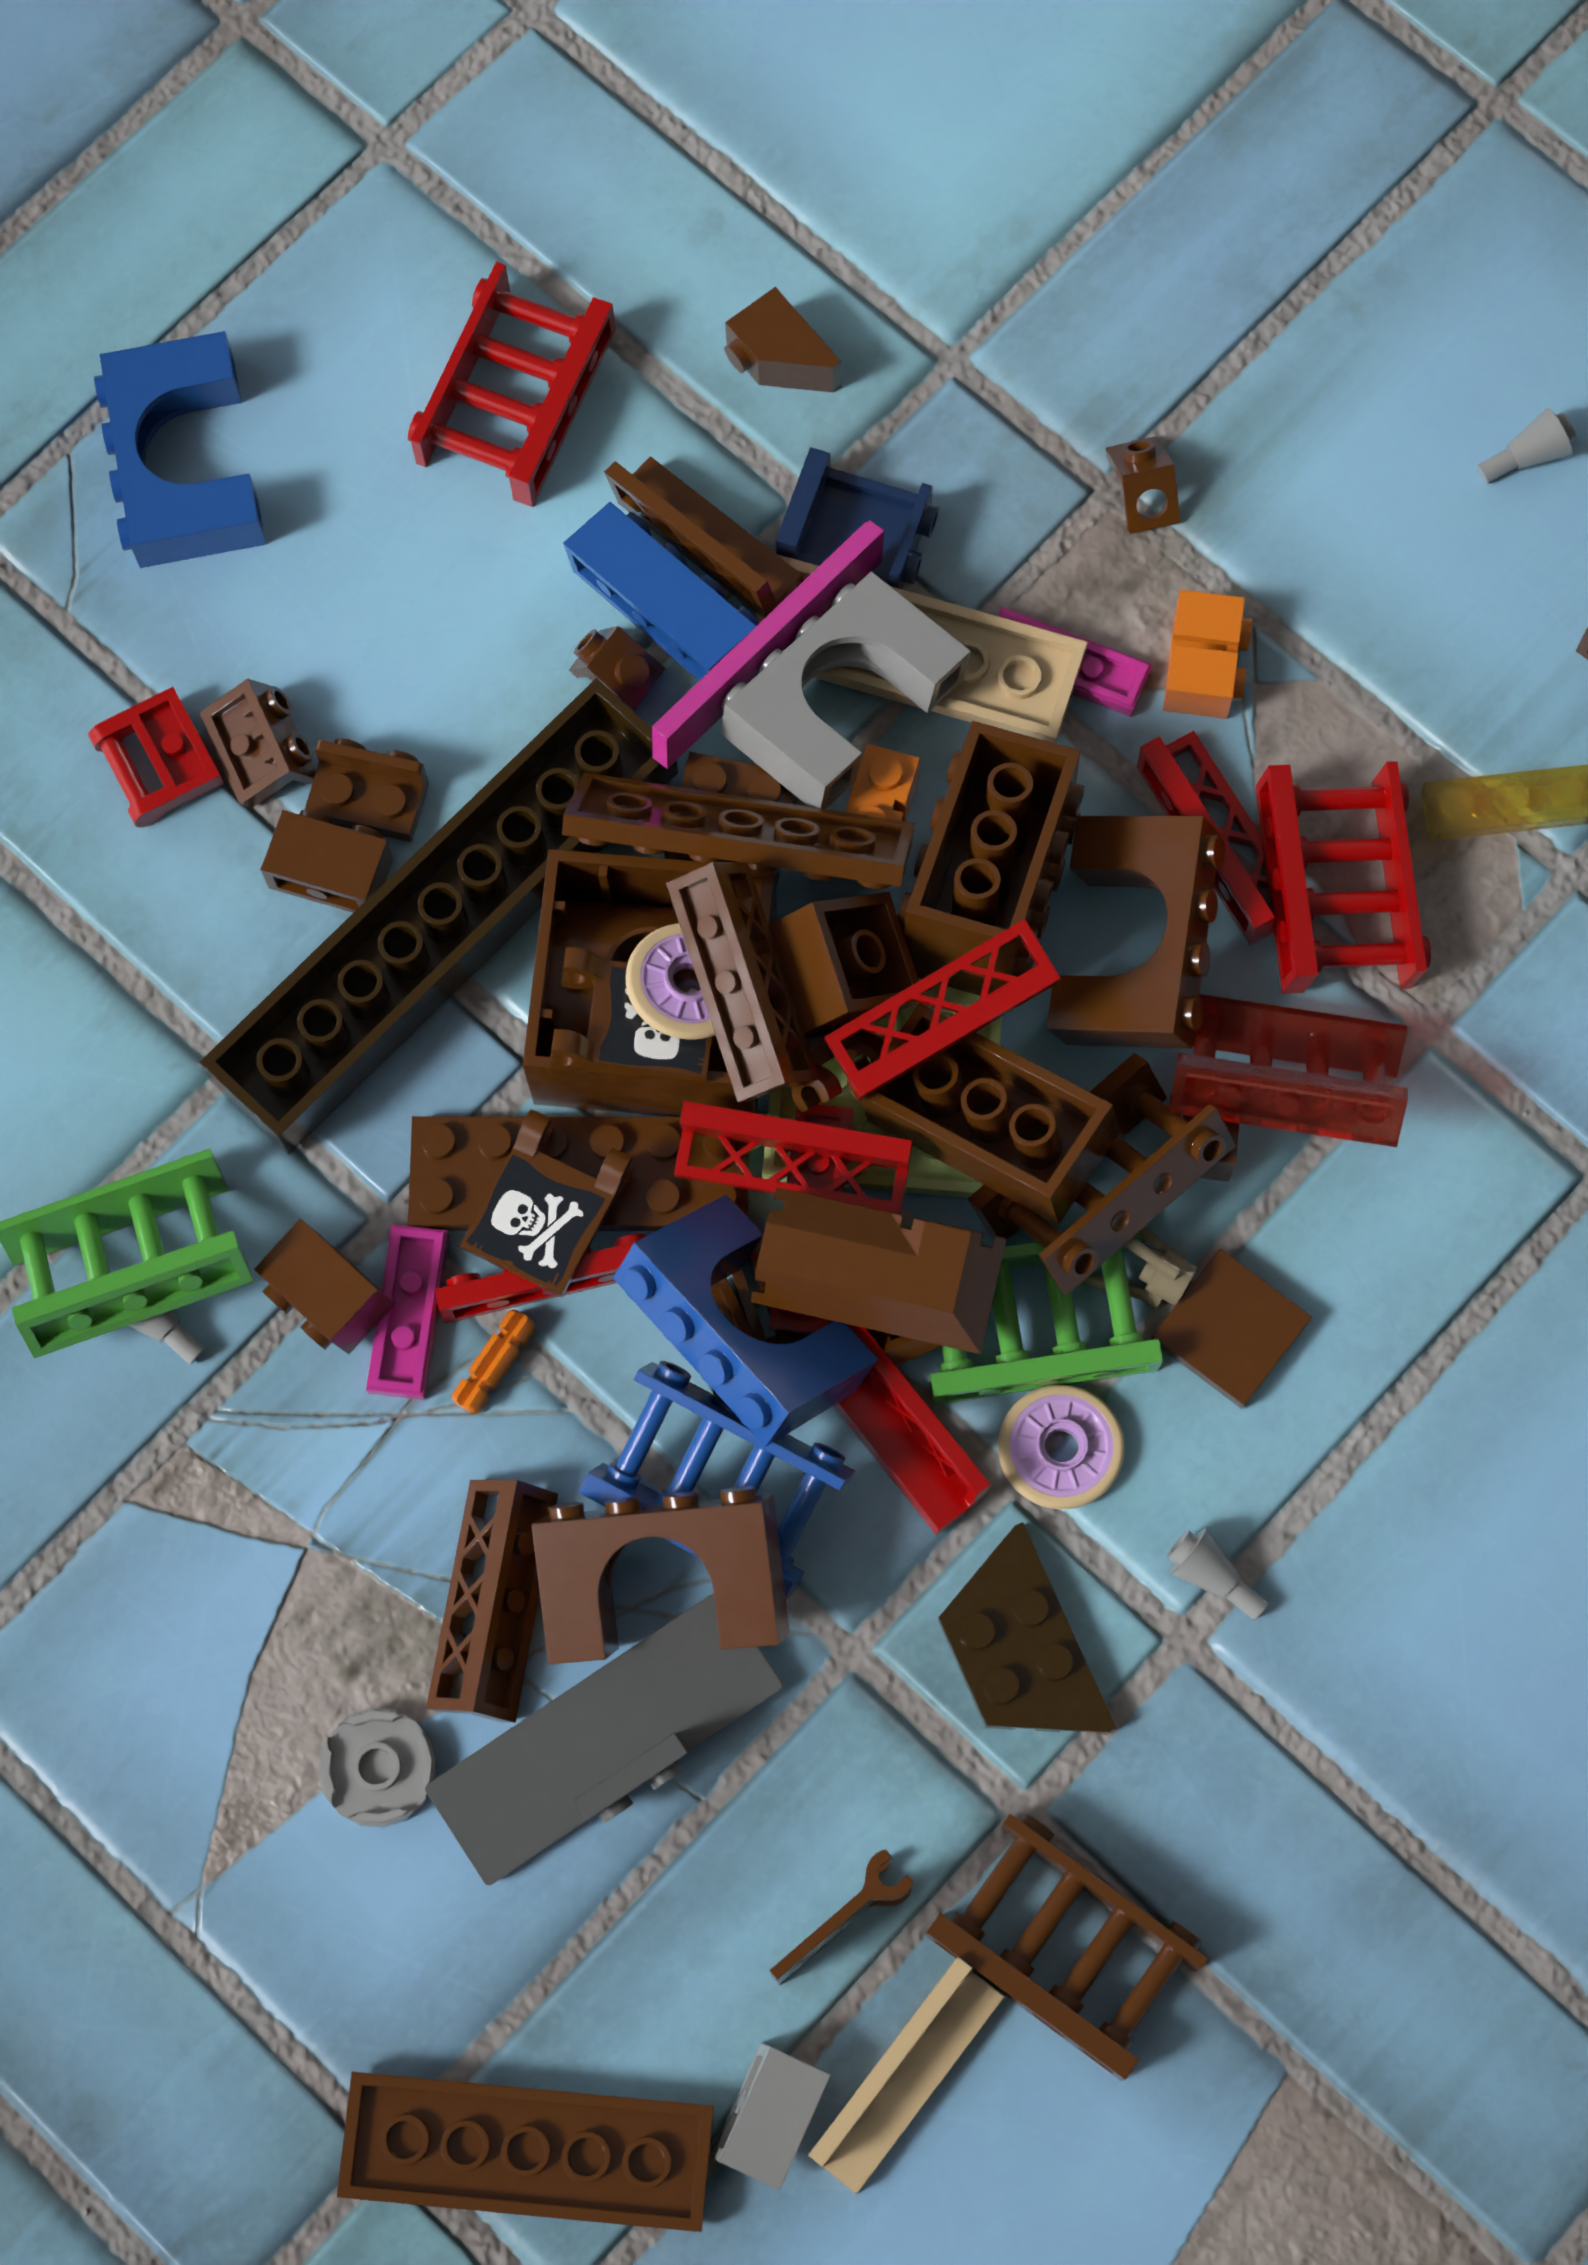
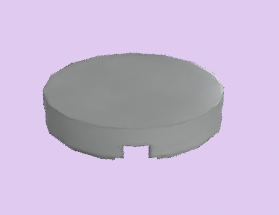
M369 1708L350 1714L338 1724L339 1726L333 1730L330 1737H327L320 1750L318 1776L325 1798L341 1816L360 1826L385 1828L406 1821L425 1805L429 1797L425 1791V1786L436 1779L437 1759L431 1739L416 1721L394 1709Z

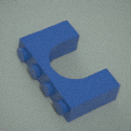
M222 331L99 354L102 375L94 376V384L100 407H108L110 422L102 423L101 427L108 455L115 454L118 469L109 471V478L115 502H123L125 517L117 519L118 534L123 550L132 549L139 567L144 568L266 545L259 499L250 473L194 484H178L159 478L145 466L146 452L151 439L171 419L186 413L242 403L235 359L226 332Z
M726 1194L634 1242L613 1279L656 1325L665 1338L674 1345L701 1375L702 1379L711 1386L738 1416L741 1422L767 1447L854 1394L878 1358L845 1323L833 1321L798 1342L772 1344L750 1337L726 1319L713 1298L711 1286L740 1271L763 1237L762 1232Z

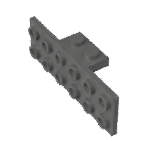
M712 1593L425 1786V1791L486 1885H492L595 1815H598L603 1824L626 1810L633 1805L628 1793L644 1782L648 1781L652 1789L655 1790L682 1772L683 1769L677 1761L678 1759L780 1691L782 1683L758 1647L720 1649L714 1593Z

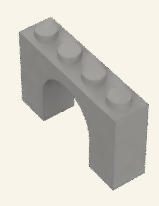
M871 571L856 586L853 583H849L843 587L833 600L831 608L822 617L812 616L802 625L795 637V641L784 651L781 649L774 650L762 663L759 674L747 685L740 682L730 690L721 706L724 712L720 734L808 807L827 809L856 781L862 752L812 711L802 691L806 683L817 674L831 668L846 666L863 668L886 679L926 713H929L963 681L971 651Z

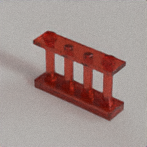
M1204 994L1199 995L1203 1004L1202 1025L1198 1031L1194 1032L1193 1055L1178 1053L1169 1100V1113L1196 1116L1210 1104L1217 1109L1222 1120L1227 1122L1397 1148L1408 1102V1088L1385 1084V1076L1397 1078L1407 1036V1025ZM1216 1050L1250 1055L1249 1063L1217 1059ZM1272 1059L1306 1064V1072L1272 1067ZM1329 1068L1362 1072V1081L1329 1076Z

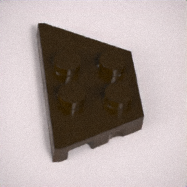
M1023 1522L1019 1523L1011 1529L938 1617L939 1625L985 1728L1014 1730L1015 1728L1045 1732H1094L1100 1735H1108L1115 1732L1116 1726Z

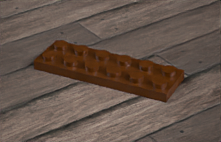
M583 773L564 812L562 835L577 837L580 842L592 846H603L610 842L631 845L636 851L645 854H662L670 851L689 854L693 860L703 863L719 862L721 860L747 862L750 869L761 872H770L781 868L800 871L805 877L814 880H830L834 877L857 880L859 884L868 888L885 889L891 885L902 886L912 846L915 823Z
M412 1116L408 1226L447 1231H468L509 1157L525 1117ZM550 1117L552 1119L550 1126L555 1131L542 1152L549 1157L593 1178L598 1177L601 1166L612 1147L633 1158L631 1165L635 1167L634 1172L625 1188L613 1202L598 1231H657L726 1194L748 1217L749 1190L674 1176L682 1134L680 1126L681 1117ZM695 1135L689 1166L712 1169L730 1157V1154L718 1138ZM728 1140L736 1152L747 1145V1143ZM748 1154L747 1156H745V1157L742 1158L741 1160L744 1162V1164L746 1165V1167H747L748 1170H749V1154ZM736 1163L723 1171L744 1175Z
M351 2072L337 2197L702 2232L714 2106Z

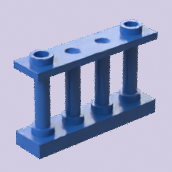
M660 1361L659 1365L651 1362L637 1371L634 1381L651 1389L652 1392L617 1463L611 1462L610 1465L601 1463L589 1471L578 1493L606 1507L605 1502L608 1500L625 1497H640L641 1506L663 1504L662 1496L694 1490L724 1429L752 1443L754 1447L734 1487L754 1486L757 1494L775 1456L806 1472L778 1527L787 1600L795 1592L805 1571L793 1565L794 1558L791 1554L826 1484L840 1491L851 1481L856 1470L843 1464L846 1458L837 1450L821 1443H814L811 1447L789 1434L765 1447L721 1398L689 1382L692 1376L685 1369L667 1361ZM672 1402H675L703 1417L668 1490L663 1489L659 1493L640 1483L642 1477L638 1474V1471ZM663 1538L669 1541L670 1543L698 1557L692 1550H690L683 1544L671 1539Z

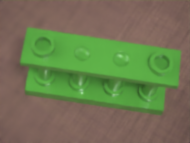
M211 1148L0 1221V1242L12 1265L15 1266L25 1262L33 1300L12 1307L15 1325L34 1359L254 1282L249 1263L234 1230L219 1234L210 1197L227 1192L228 1188ZM188 1205L198 1243L165 1254L155 1216ZM134 1224L143 1262L110 1273L101 1235ZM79 1243L88 1281L55 1292L47 1254Z
M1140 1231L1135 1236H1133L1138 1241H1140L1141 1238ZM1037 1242L1005 1247L992 1301L1001 1354L996 1356L997 1364L974 1367L973 1360L967 1359L966 1351L942 1346L944 1363L939 1365L940 1372L930 1374L929 1378L932 1406L1033 1391L1049 1385H1072L1158 1371L1163 1362L1159 1339L1144 1341L1143 1334L1137 1333L1123 1258V1252L1130 1250L1122 1246L1102 1264L1114 1337L1109 1339L1110 1346L1088 1350L1087 1343L1080 1342L1072 1291L1068 1295L1060 1291L1039 1256L1045 1248ZM1044 1264L1058 1346L1052 1348L1053 1355L1031 1358L1030 1351L1023 1349L1010 1269Z

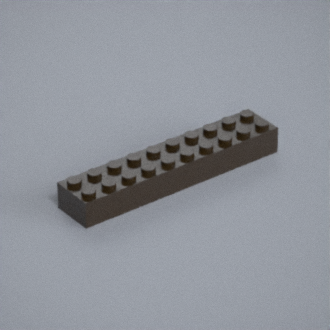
M597 678L592 681L199 1062L209 1080L289 1155L541 908L548 849L597 853L603 847L587 845L580 842L577 837L562 835L564 812L583 773L667 785L678 774L677 761L667 769L653 759L652 727Z

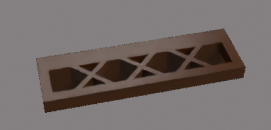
M651 456L633 474L616 461L604 471L619 505L628 512L637 514L648 528L666 542L672 544L681 554L763 619L804 581L800 572Z
M711 862L667 882L666 885L737 1102L751 1101L781 1088L806 1086L820 1080L749 864L747 862ZM730 880H732V882H733V885H734V888H735L737 897L735 896V893H734V890H733V887H732V884H731V881H730ZM769 996L771 997L774 1008L771 1005ZM787 1051L789 1052V1055H790V1058H791V1061H792V1064H793V1067H794V1070H795V1071H793V1069H792V1066H791V1063H790V1060H789Z
M470 1480L427 1700V1709L438 1712L472 1714L498 1722L516 1723L540 1595L531 1524L549 1515L548 1507L557 1504L558 1493L519 1480ZM488 1495H498L495 1515L486 1524L484 1515ZM484 1553L486 1556L484 1573L475 1581L473 1577L475 1562ZM473 1610L475 1614L473 1630L464 1638L462 1634L464 1619ZM462 1668L464 1678L460 1699L449 1698L453 1676Z

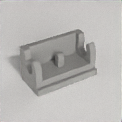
M760 2043L710 2157L780 2190L830 2074L773 2047Z

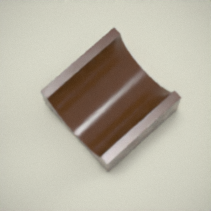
M548 849L522 1064L534 1105L681 1117L683 1102L688 1101L757 1113L758 1098L747 1102H737L716 1035L712 1036L706 1083L592 1067L575 1071H560L549 1068L554 1029L571 1030L587 1037L594 987L571 989L561 986L566 947L583 948L604 959L628 963L636 946L647 935L661 927L679 923L666 883L709 863ZM750 869L767 922L770 924L777 920L775 871L761 872ZM730 880V881H731V884H732V887H733V890H734V893H735V896L737 897V894H736V891H735L733 882H732V880ZM683 969V971L695 972L691 969Z

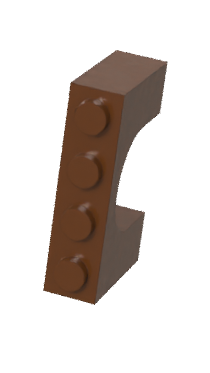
M1077 816L1070 869L1088 886L1147 887L1161 891L1167 906V925L1163 939L1153 955L1142 965L1130 972L1116 976L1059 975L1061 979L1052 987L1046 1029L1066 1045L1192 1049L1194 1032L1201 1028L1203 1021V1004L1199 995L1202 977L1208 974L1211 961L1210 949L1207 944L1209 923L1215 921L1218 910V899L1214 890L1216 870L1223 866L1225 859L1224 840L1221 834L1204 816Z
M742 1486L723 1489L720 1491L721 1499L698 1501V1493L691 1491L662 1496L663 1504L641 1506L640 1497H625L606 1501V1510L584 1512V1504L582 1502L563 1503L548 1507L549 1515L531 1524L548 1665L606 1660L619 1649L612 1592L613 1570L620 1553L627 1544L645 1537H663L677 1541L692 1550L703 1562L713 1585L721 1650L779 1645L790 1634L774 1494L756 1495L754 1486Z

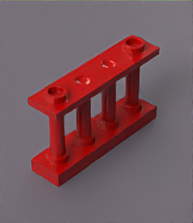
M496 261L488 279L481 278L475 288L472 298L473 310L424 412L417 411L409 426L408 441L411 442L416 464L427 467L436 446L504 470L505 476L510 481L513 500L533 507L616 331L612 303L593 297L585 315L578 313L574 317L511 294L506 265ZM500 312L569 337L571 345L564 359L558 357L553 361L490 338L489 335ZM482 357L548 382V388L550 389L544 402H536L533 406L470 383L468 379L478 358ZM460 401L527 426L526 429L529 434L522 448L515 447L512 451L447 427L446 425L457 402Z
M1387 761L1371 782L1372 787L1301 789L1299 784H1293L1291 765H1269L1255 785L1270 906L1275 916L1273 929L1282 994L1304 993L1318 974L1321 973L1322 968L1397 965L1400 989H1411L1430 966L1431 945L1428 937L1422 936L1405 817L1409 805V790L1406 781L1400 780L1398 761ZM1375 809L1379 834L1377 839L1307 841L1306 836H1300L1297 817L1300 816L1301 811ZM1382 861L1385 891L1314 893V890L1307 888L1304 869H1306L1308 863ZM1390 914L1394 943L1321 946L1320 941L1313 938L1311 921L1314 920L1315 915Z

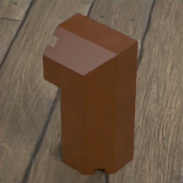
M780 1187L776 1188L773 1199L784 1201L782 1211H770L767 1218L754 1279L766 1282L765 1291L760 1289L754 1290L751 1298L752 1303L981 1354L1007 1238L995 1236L993 1247L982 1244L984 1235L982 1232L920 1218L913 1219L912 1228L902 1227L905 1215Z

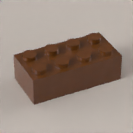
M919 1003L899 1032L918 1036L929 1030L934 1010ZM940 1014L938 1024L946 1020L947 1017ZM978 1033L972 1034L860 1101L868 1122L897 1138L912 1140V1146L1057 1225L1060 1224L1120 1134L1113 1104ZM894 1039L889 1046L888 1053L907 1042Z

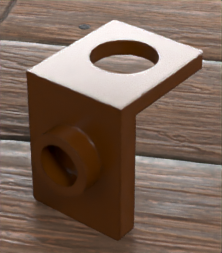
M1154 436L1106 447L1107 460L1122 484L1128 532L1133 534L1180 523L1175 466L1159 439ZM1151 489L1164 492L1166 502L1159 513L1145 516L1137 511V501L1144 492Z

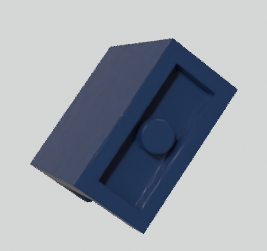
M810 447L776 538V555L820 566L854 532L870 520L884 530L882 563L872 572L889 586L903 589L905 583L913 585L922 561V553L916 552L921 536L931 537L939 513V506L932 505L933 486L922 483L917 494L831 468V453Z

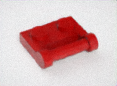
M174 687L98 723L88 733L93 747L96 751L103 752L130 804L128 814L136 827L142 828L152 825L160 820L164 813L224 784ZM133 733L137 734L164 786L150 794L122 743L125 737Z

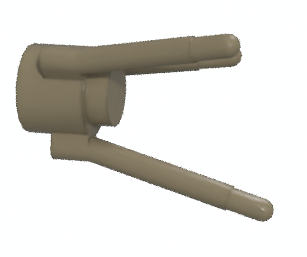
M1145 1226L1140 1230V1237L1154 1251L1134 1237L1123 1245L1147 1261L1138 1277L1147 1286L1143 1288L1128 1283L1130 1297L1139 1299L1157 1309L1162 1299L1175 1306L1192 1279L1197 1266L1186 1261V1255L1170 1247ZM1091 1274L1081 1283L1106 1290L1104 1277L1096 1274Z

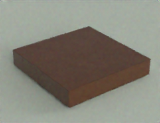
M1219 1249L1157 1328L1150 1340L1159 1339L1162 1350L1239 1408L1243 1409L1310 1322L1312 1316L1222 1249Z

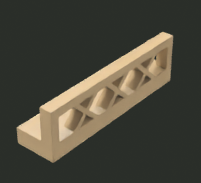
M959 1957L955 1959L808 2154L810 2158L825 2168L855 2194L859 2192L1004 1998V1996L972 1972V1967Z

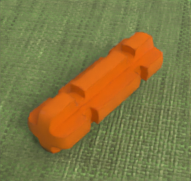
M511 1309L507 1312L498 1326L500 1327L499 1330H501L498 1335L492 1334L469 1368L470 1377L468 1380L462 1378L452 1393L454 1403L466 1412L476 1415L481 1411L489 1399L487 1396L488 1390L496 1389L519 1355L518 1346L520 1344L525 1346L534 1333L536 1327L534 1322L520 1311Z

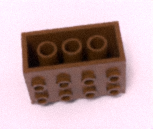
M972 720L962 751L955 750L952 756L946 782L950 783L946 797H939L936 802L930 823V829L934 830L929 845L922 844L918 853L913 874L914 877H917L912 893L905 892L898 912V919L918 978L923 979L1023 919L1027 921L1036 938H1042L1050 912L1048 903L1051 892H1057L1066 863L1063 857L1067 844H1073L1077 816H1081L1079 809L1085 786L1076 783L1081 750ZM1020 937L999 948L994 971L1018 977L1032 969L1034 960ZM991 954L972 965L987 969ZM960 971L949 978L947 987L980 996L985 977ZM991 979L988 994L1006 983Z

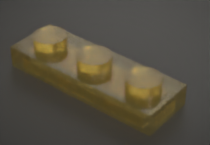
M1588 765L1424 782L1421 789L1429 841L1588 824Z

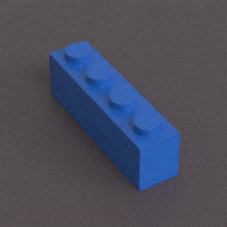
M612 502L607 503L563 542L573 572L700 681L759 624L758 620L746 607L739 605L735 608L726 601L722 590L711 577L704 573L698 577L688 568L685 558L672 544L666 542L662 546L651 537L650 529L637 514L629 512L626 515Z

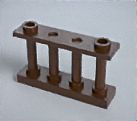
M1133 1053L1090 1091V1093L1113 1104L1120 1134L1105 1156L1130 1174L1106 1196L1087 1182L1075 1200L1087 1212L1064 1233L1039 1214L985 1185H982L968 1198L969 1203L986 1231L993 1238L999 1236L1008 1239L1018 1229H1021L1045 1249L1039 1256L1058 1288L1065 1295L1073 1291L1236 1146L1219 1112L1212 1105L1206 1106L1189 1121L1163 1102L1167 1097L1149 1063L1136 1053ZM1144 1118L1172 1136L1149 1158L1122 1140Z
M1025 1813L1023 1818L1018 1820L1009 1814L1001 1829L1014 1838L1010 1847L962 1914L956 1912L951 1920L940 1913L925 1936L955 1959L957 1957L962 1959L972 1967L971 1970L1117 2079L1124 2081L1139 2061L1138 2058L1128 2052L1134 2044L1130 2037L1182 1962L1195 1971L1202 1969L1208 1960L1205 1955L1198 1951L1203 1942L1175 1921H1172L1170 1926L1166 1928L1052 1845L1050 1841L1055 1834L1032 1816ZM1035 1853L1061 1872L1063 1877L1010 1951L1005 1948L1001 1955L998 1956L980 1942L986 1934L982 1927ZM1084 1889L1113 1911L1060 1987L1054 1984L1050 1992H1047L1029 1978L1035 1970L1031 1964ZM1133 1925L1161 1945L1162 1948L1110 2024L1104 2021L1100 2028L1097 2029L1079 2015L1084 2007L1080 2001Z

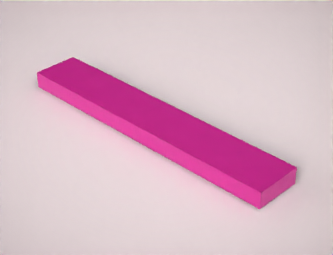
M870 520L865 522L652 726L653 759L668 769L723 716L722 702L735 685L740 682L747 685L759 674L762 663L774 650L781 649L784 651L795 641L798 631L812 616L820 618L831 608L833 600L843 587L849 583H853L856 586L864 577L882 563L884 530Z

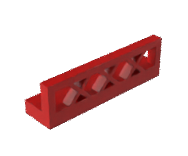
M1193 730L1167 745L1164 744L1160 736L1142 745L1136 767L1167 816H1204L1221 834L1225 844V859L1223 866L1216 870L1214 890L1249 945L1251 946L1273 934L1275 916L1256 888L1259 886L1268 889L1267 877L1260 875L1262 866L1266 870L1261 834L1195 731ZM1188 750L1200 767L1197 784L1187 780L1174 759ZM1204 777L1207 778L1212 788L1203 786ZM1199 797L1223 803L1229 813L1225 828L1217 827ZM1233 820L1241 832L1231 830ZM1228 841L1251 847L1257 856L1254 873L1245 871L1229 846Z
M1023 919L824 1037V1040L847 1076V1084L859 1102L1054 987L1061 978L1027 921ZM1020 937L1037 965L1018 977L994 971L999 948ZM991 954L987 969L972 965ZM960 971L985 977L979 1000L969 1006L944 1001L949 978ZM991 979L1006 983L988 994ZM941 983L937 999L922 995ZM910 1001L935 1007L929 1030L918 1036L893 1030L899 1008ZM941 1008L957 1012L938 1024ZM891 1013L887 1028L872 1025V1023ZM861 1030L885 1036L880 1058L859 1071L841 1043ZM891 1038L907 1042L888 1053Z
M688 1101L683 1102L680 1118L682 1134L674 1171L675 1177L775 1194L776 1188L780 1187L901 1214L912 1154V1140ZM695 1135L718 1138L730 1154V1157L712 1169L689 1166ZM728 1140L747 1143V1145L736 1152ZM764 1146L775 1148L787 1166L769 1179L753 1177L741 1159L758 1147ZM785 1150L804 1154L792 1162ZM822 1156L831 1158L843 1176L827 1188L820 1189L810 1187L798 1168L814 1157ZM841 1160L861 1164L849 1172ZM736 1163L744 1175L723 1171ZM872 1166L896 1169L891 1201L867 1197L854 1178ZM792 1173L800 1185L780 1181ZM849 1183L856 1195L838 1192L837 1190Z
M846 1324L878 1360L855 1393L834 1405V1408L937 1536L980 1504L991 1484L866 1328Z

